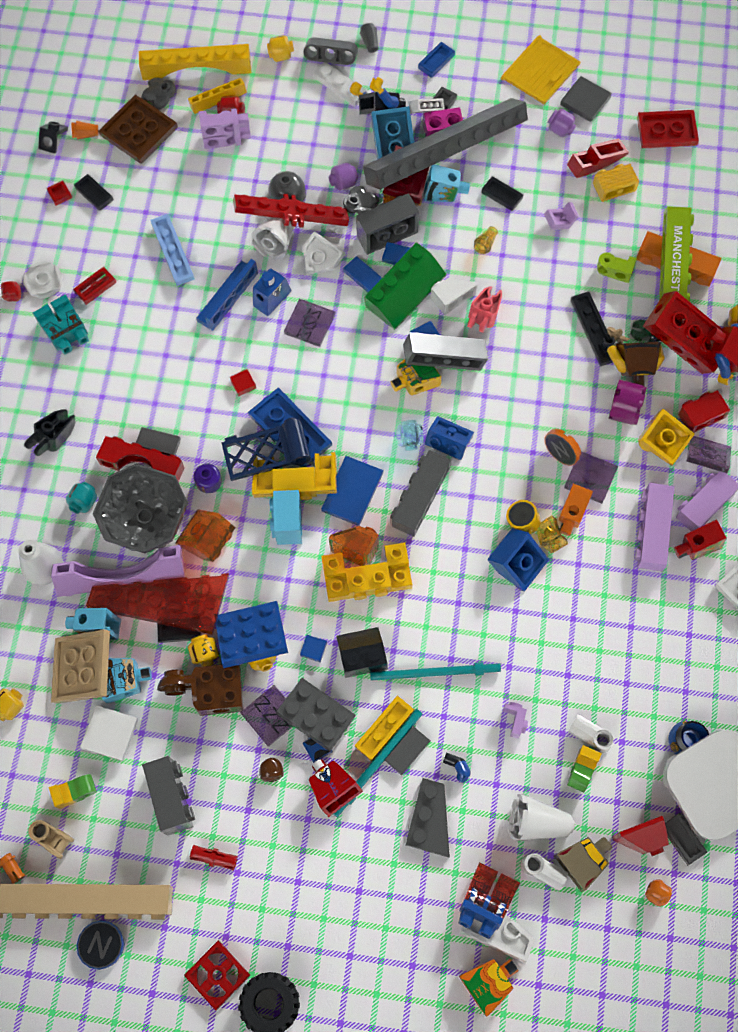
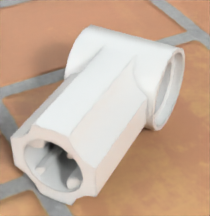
M580 715L576 717L568 731L600 753L608 752L614 741L613 735L609 730L599 728ZM605 737L608 745H599L597 738Z
M536 853L528 854L521 860V869L525 874L533 876L557 891L561 890L567 879L568 872L546 861ZM530 858H534L538 863L535 871H531L528 868L527 863Z

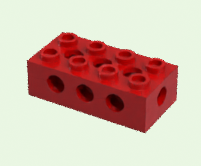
M677 291L664 293L643 327L701 374L714 373L718 368L715 357L711 354V349L715 342L708 335L713 328L716 327L719 330L722 328Z

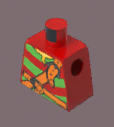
M716 519L685 534L683 543L675 546L674 551L679 559L689 555L691 560H695L722 549L727 537Z

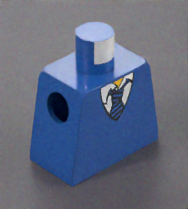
M271 268L265 271L253 286V307L268 317L291 292L286 278Z

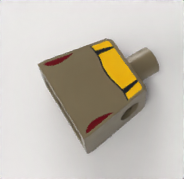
M587 837L560 851L554 857L564 871L568 872V876L578 889L584 892L608 866L609 862L604 857V854L612 849V845L605 837H602L595 844Z

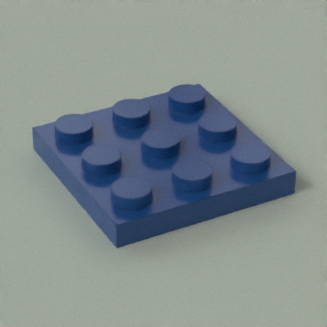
M277 601L214 615L223 668L288 653Z

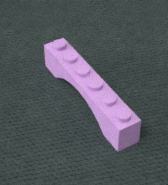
M176 545L159 548L147 559L123 568H94L76 561L53 564L51 578L57 597L72 596L74 594L93 593L107 589L113 590L120 587H134L140 584H153L160 581L185 578V563L181 546Z

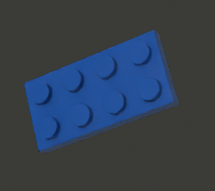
M279 387L248 411V415L263 431L281 426L288 418H296L301 421L311 460L303 465H297L299 468L307 467L315 460V453L321 455L332 446V441ZM279 433L270 435V438L275 443L280 439Z

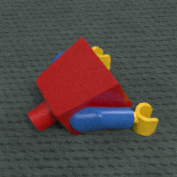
M738 323L723 327L721 330L715 327L708 335L715 342L711 349V354L715 357L720 370L717 380L724 385H728V379H733L734 375L731 373L738 372Z

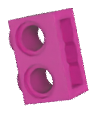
M460 107L423 113L425 137L462 121Z

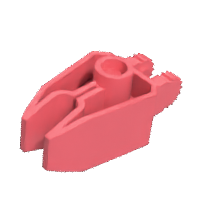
M492 286L483 289L471 303L468 316L470 320L467 327L472 328L477 323L480 325L479 331L482 333L486 327H494L502 299V290H499L496 295L491 296Z

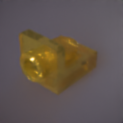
M551 515L540 522L536 532L540 545L546 550L554 553L568 544L567 539L561 535L557 519Z

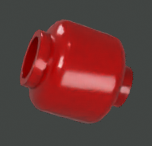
M223 96L217 102L218 114L222 111L231 112V109H237V114L245 113V104L241 102L238 96Z

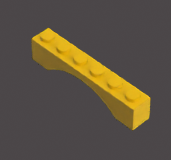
M249 44L139 51V68L143 80L162 79L175 71L193 67L216 68L233 75L252 73Z

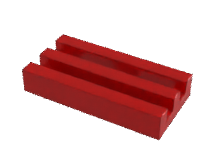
M103 266L76 286L73 291L87 305L117 282Z

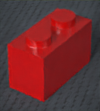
M718 390L712 393L708 391L695 401L688 400L683 403L678 416L683 424L695 433L725 419L730 412V408Z

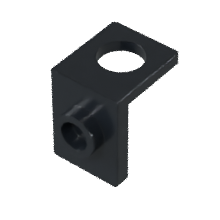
M50 121L48 124L39 127L38 149L54 154L57 153L58 135L68 131V126ZM45 137H49L52 140L51 147H47L44 144Z

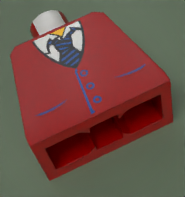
M320 759L312 765L315 774L309 778V783L319 807L328 817L363 792L357 782L335 761H331L326 765L324 760Z

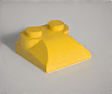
M661 409L641 433L638 443L641 449L654 453L672 466L695 433L666 410Z

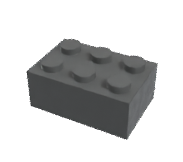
M409 193L397 196L392 201L381 203L377 207L369 211H363L356 216L357 239L367 255L385 248L387 242L396 243L418 233L419 210Z
M169 756L142 764L160 832L169 836L194 827L192 821L195 820V815L192 807H189L186 801L189 798V793L186 785H183L180 777H183L180 764H177V761H174Z

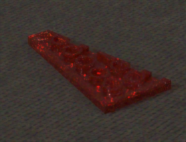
M229 573L221 574V576L203 575L200 578L188 579L187 577L153 580V582L147 583L140 581L126 585H119L118 583L92 586L86 607L107 608L115 615L213 635L228 583Z

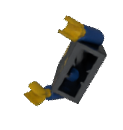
M380 77L373 78L370 83V89L375 92L361 93L362 85L358 82H353L350 87V93L359 97V115H370L373 111L406 107V100L400 98L399 93L387 92L385 88L382 89L381 86L384 81Z

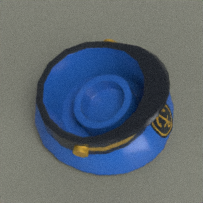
M697 721L679 722L673 726L669 733L668 741L670 748L677 755L708 736L709 732L703 724Z

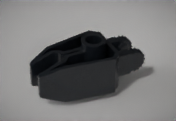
M61 409L34 423V433L25 441L24 447L31 449L39 443L33 452L38 457L47 450L50 452L57 451L71 435L76 423L75 415L73 414L68 417V410Z

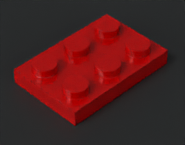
M694 110L638 112L637 122L641 148L698 145L699 137Z

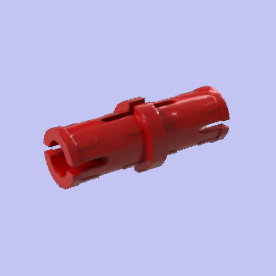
M193 845L190 860L201 861L209 864L211 867L219 866L234 871L238 856L220 852L216 848L212 850Z

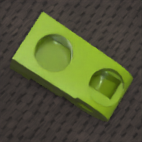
M606 252L599 256L597 271L603 276L629 283L637 258L629 256L628 260Z

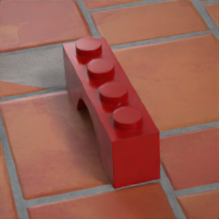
M105 436L96 455V459L101 466L119 471L129 463L142 462L148 464L152 469L175 475L178 482L185 469L182 460L178 456L172 454L167 456L154 448L148 450L138 443L132 442L130 444L116 436L112 438Z

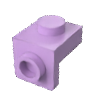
M568 202L563 209H548L544 213L551 230L569 229L579 218L572 202Z
M515 702L505 704L503 712L515 715L510 737L519 739L521 733L525 734L528 721L525 720L527 709L522 708L521 704Z

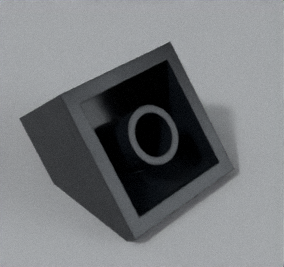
M379 627L336 636L345 678L388 669Z

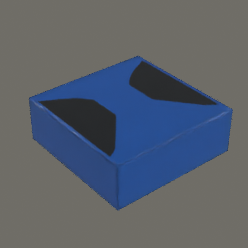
M311 738L302 743L313 763L333 752L332 750L329 752Z

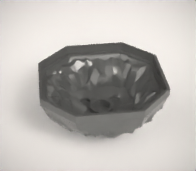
M134 464L108 476L92 514L105 541L145 554L156 548H163L173 541L183 520L188 501L175 475L140 464Z

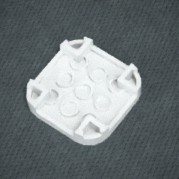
M728 730L714 731L677 755L671 756L666 761L662 779L664 786L668 787L690 824L693 833L709 840L725 838L738 830V734Z

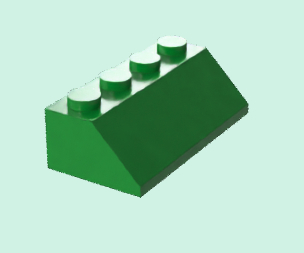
M416 242L364 297L365 306L392 329L396 330L431 293L433 285L446 277V272L432 253Z

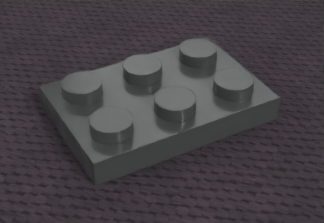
M304 678L300 679L276 711L279 717L329 752H331L356 716Z

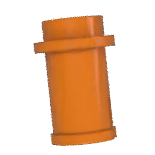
M8 853L0 858V868L4 869L11 883L15 884L19 879L24 878L25 874L15 861L16 856Z

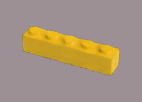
M240 77L190 97L188 101L193 113L196 114L199 111L216 106L223 96H242L247 91L245 83Z

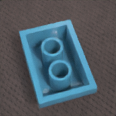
M409 106L373 111L371 113L377 159L394 152L395 146L405 147L414 143Z

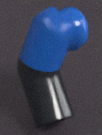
M446 752L443 763L455 767L457 772L456 779L460 782H466L471 774L466 761L461 757Z

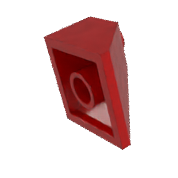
M663 816L623 830L612 836L613 841L643 855L650 852L651 856H655L665 852L663 847L669 845Z

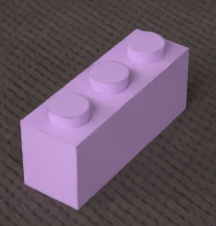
M722 469L717 474L712 473L705 480L707 484L703 488L699 486L691 494L693 498L689 502L685 500L678 507L680 512L676 519L690 531L704 526L737 492L738 483Z

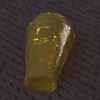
M493 226L488 227L486 231L474 240V249L480 254L490 252L498 235V230Z

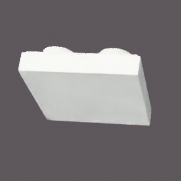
M96 705L80 748L123 761L138 718Z

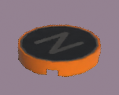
M561 429L550 430L544 438L547 450L562 464L568 466L575 465L581 456L579 444L572 436L569 435L567 437L564 434L565 431Z

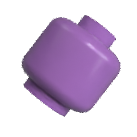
M563 108L558 111L555 109L547 122L549 123V130L560 137H564L566 134L571 135L576 127L574 124L575 116Z
M343 163L332 167L328 178L331 186L341 191L355 185L356 180H358V173L354 166H351L349 163Z

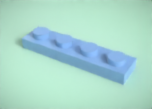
M166 214L151 219V225L176 286L195 280L169 215Z

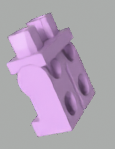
M231 109V112L222 111L220 114L207 115L206 111H199L204 149L231 146L235 143L236 146L241 145V139L251 138L248 113L237 114V109Z

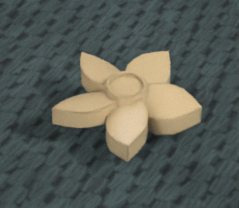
M607 328L610 337L615 338V342L623 343V341L627 342L629 338L622 336L623 331L621 329Z

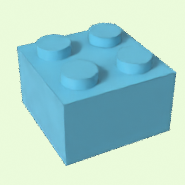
M299 490L273 491V498L269 500L272 515L270 519L272 538H276L277 545L302 544V508Z

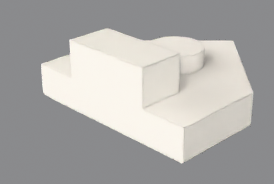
M315 231L303 245L307 274L334 270L345 256L344 251Z

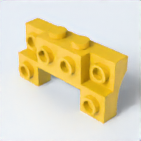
M331 452V456H320L319 453H315V468L273 469L253 475V497H273V491L299 490L301 500H310L312 497H317V494L337 493L336 453ZM256 457L253 466L261 467L266 460H258Z
M406 543L385 545L386 562L345 568L342 553L321 556L328 601L333 602L351 598L363 600L370 595L382 597L386 596L388 592L412 589L413 585Z

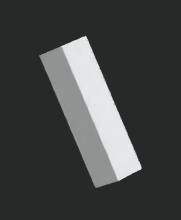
M443 98L408 101L410 114L445 110Z

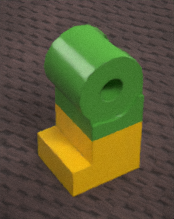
M583 745L579 749L573 764L567 786L584 793L602 753Z
M91 774L77 777L60 785L56 784L48 787L54 807L58 809L82 801L97 792Z

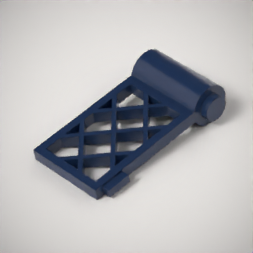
M288 418L281 426L239 438H237V435L224 438L225 441L221 442L231 481L288 465H303L311 460L302 423L296 418ZM279 433L280 439L276 445L267 441L270 435ZM252 440L261 442L256 451L247 447ZM264 444L273 448L268 457L259 453ZM236 445L240 447V450L236 456L228 453L227 447ZM244 450L253 454L248 463L239 459ZM276 451L284 454L286 460L276 462L272 458ZM257 456L266 460L263 466L258 468L252 465ZM237 462L245 466L242 472L233 473V467Z

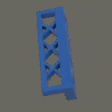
M250 259L248 263H245L241 260L196 317L197 322L212 331L217 327L257 276L256 261Z

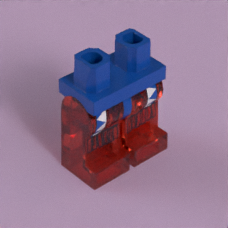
M479 862L459 909L461 913L458 924L470 929L475 919L482 923L478 933L490 939L495 930H498L520 882L501 873L489 896L488 894L498 871Z

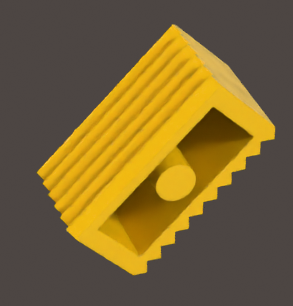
M619 164L614 169L607 171L605 169L600 170L595 174L593 185L601 202L635 192L639 184V179L631 164Z

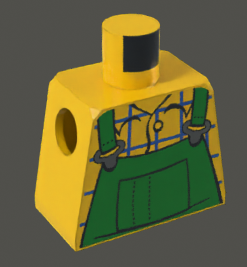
M404 359L397 365L396 373L398 377L390 381L395 392L405 387L408 393L413 396L441 386L442 376L436 367L408 365Z

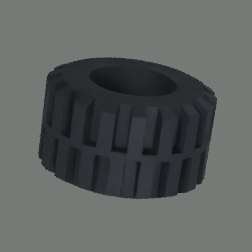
M276 972L261 973L251 978L244 985L242 994L239 996L240 1005H238V1011H240V1018L245 1022L248 1030L251 1029L253 1032H284L293 1024L298 1016L300 996L295 988L296 986L288 977ZM265 989H274L283 998L282 1012L274 1019L261 1017L256 1009V998Z

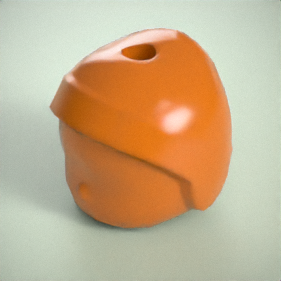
M656 879L649 883L645 895L651 903L661 907L666 905L671 899L672 888L662 880Z

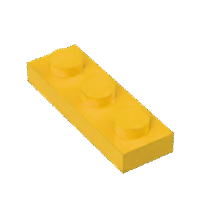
M397 695L354 747L372 762L414 712V709Z

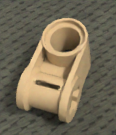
M42 820L34 821L28 829V834L32 840L59 859H62V853L69 843L75 840L64 831ZM44 825L46 833L43 837L38 838L36 834L37 828Z

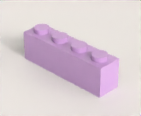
M649 482L647 488L642 490L641 501L644 502V507L640 509L639 521H642V526L637 532V540L640 541V546L636 548L635 560L638 561L637 568L663 572L667 566L675 486Z

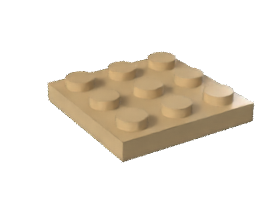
M103 629L55 638L51 703L59 704L107 696L110 631Z

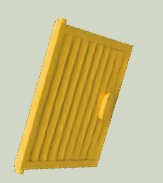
M539 35L504 72L501 80L509 82L545 105L581 62L544 40Z

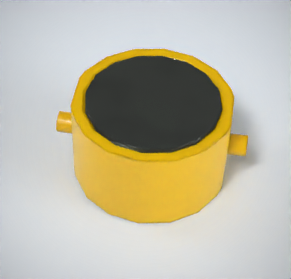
M519 500L511 504L506 513L511 529L514 528L532 534L540 526V514L536 506L528 500Z

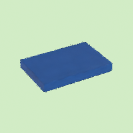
M345 456L336 476L337 493L327 495L321 511L360 526L384 470Z

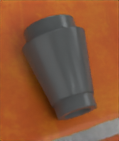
M373 23L362 25L360 27V36L368 52L374 53L378 51L377 28Z

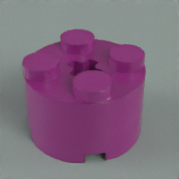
M619 379L608 419L637 425L647 387Z

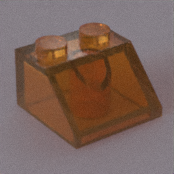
M197 509L175 544L180 545L181 548L202 560L214 562L220 556L221 549L225 543L231 539L236 527L219 513Z
M353 527L331 534L328 538L330 552L334 554L342 553L344 559L359 566L370 565L379 549V535L370 527Z

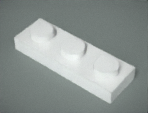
M324 62L313 73L316 80L354 107L359 104V97L350 93V87L354 81L333 66ZM362 87L360 92L367 94V90Z

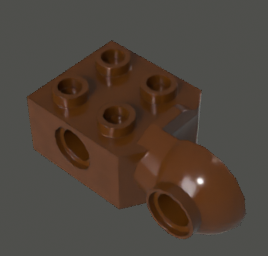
M223 665L195 667L190 675H184L183 670H168L164 672V677L157 686V690L165 692L167 696L183 695L186 693V690H192L193 705L200 716L244 712L240 665L223 668Z

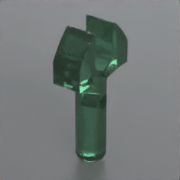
M641 319L633 322L632 327L641 329V331L634 329L630 331L631 336L637 341H642L644 337H651L653 335L643 327L646 320Z

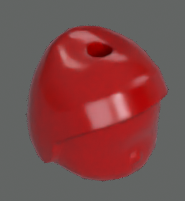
M15 281L1 283V297L9 302H18L21 299L20 285Z

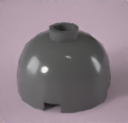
M282 171L271 179L268 186V194L270 199L278 200L283 198V194H288L289 199H291V195H295L296 200L303 202L306 198V189L300 176L294 172Z

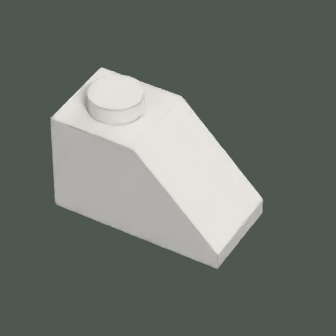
M447 278L433 285L431 288V300L446 315L476 295L477 284L471 281Z

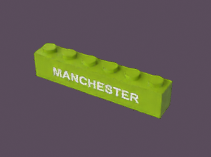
M667 206L663 212L659 300L664 293L677 291L690 302V293H687V289L691 283V273H688V269L692 263V253H689L690 246L693 244V234H690L691 226L694 224V214H691L692 207Z

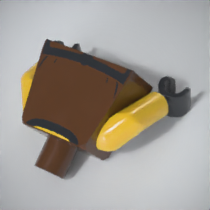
M653 335L647 343H619L616 346L614 345V337H610L609 343L603 338L601 343L602 349L608 352L617 370L621 372L622 376H632V383L645 387V375H655L665 359L661 341L658 338L655 341Z

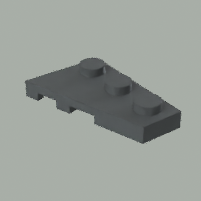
M423 778L405 846L450 858L445 785Z

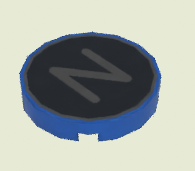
M100 920L90 923L82 930L76 945L77 954L83 964L89 968L101 970L109 968L119 960L123 954L125 943L119 927L112 922Z

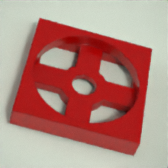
M218 940L184 976L213 1009L217 1011L251 974ZM218 953L224 954L227 957L221 965H214L208 958L210 955ZM200 965L208 972V978L201 985L198 983L197 976ZM233 965L238 970L237 982L234 985L226 978L227 971ZM216 970L222 973V977L219 980L213 978V972ZM214 985H220L226 994L221 997H213L208 995L207 992Z

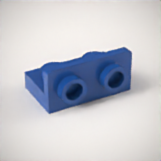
M437 416L428 430L425 445L458 460H462L474 432Z

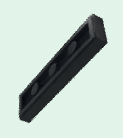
M590 292L572 296L570 301L600 367L613 363L608 352L601 347L603 338L609 343L610 335Z

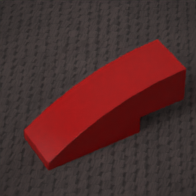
M619 138L590 145L587 151L572 154L567 166L576 178H580L617 162L628 155L629 151Z

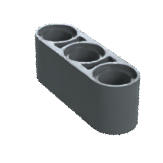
M317 37L308 39L303 50V54L308 60L351 65L358 53V47L353 42ZM312 46V47H314L317 51H312V50H310L309 47ZM327 49H332L335 53H329ZM345 51H350L352 56L347 55Z

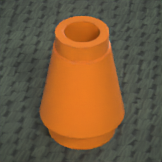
M77 120L76 122H71L72 138L79 140L99 136L98 125Z

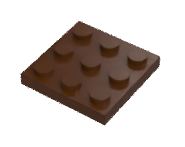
M135 94L98 132L101 137L142 164L178 128L176 121Z

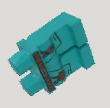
M66 294L50 302L60 322L48 304L32 312L37 323L56 350H60L64 355L72 351L73 348L70 345L72 342L77 340L80 345L89 342L88 332Z

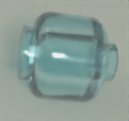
M416 420L403 421L396 428L397 443L399 446L405 447V451L417 450V446L424 443L423 427Z

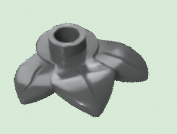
M153 78L148 81L149 87L143 91L141 98L145 101H153V107L161 110L168 104L169 98L175 95V84L171 80L163 81L161 78Z
M356 186L344 198L343 205L347 212L360 214L363 211L371 210L379 202V197L374 193L366 192L364 186Z

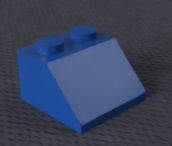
M512 528L487 560L497 573L525 592L547 564L549 558L528 532Z

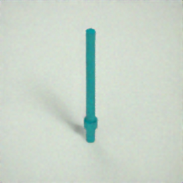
M483 662L474 663V665L377 671L370 672V679L374 681L463 674L481 676L484 673L501 672V663L483 664Z
M415 709L357 779L356 782L361 789L423 715L421 711ZM356 797L333 815L338 818L348 804L351 805L356 800Z

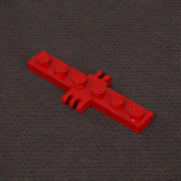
M234 194L233 197L235 213L282 218L284 226H288L289 221L292 227H296L298 222L300 228L304 227V221L348 226L349 223L346 208L300 202V200H296L295 195H291V199H289L288 194H283V198L280 200L245 194Z

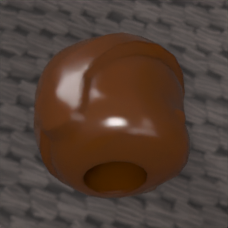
M276 758L264 760L259 768L261 780L265 782L280 780L284 776L282 763Z

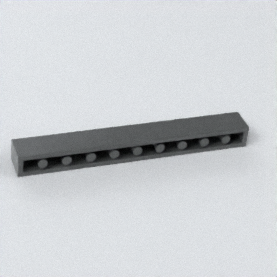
M510 98L364 165L366 185L377 189L385 188L527 121L526 102Z

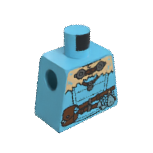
M109 658L107 696L102 697V700L109 704L139 694L141 692L140 682L152 680L150 667L138 669V663L133 658Z

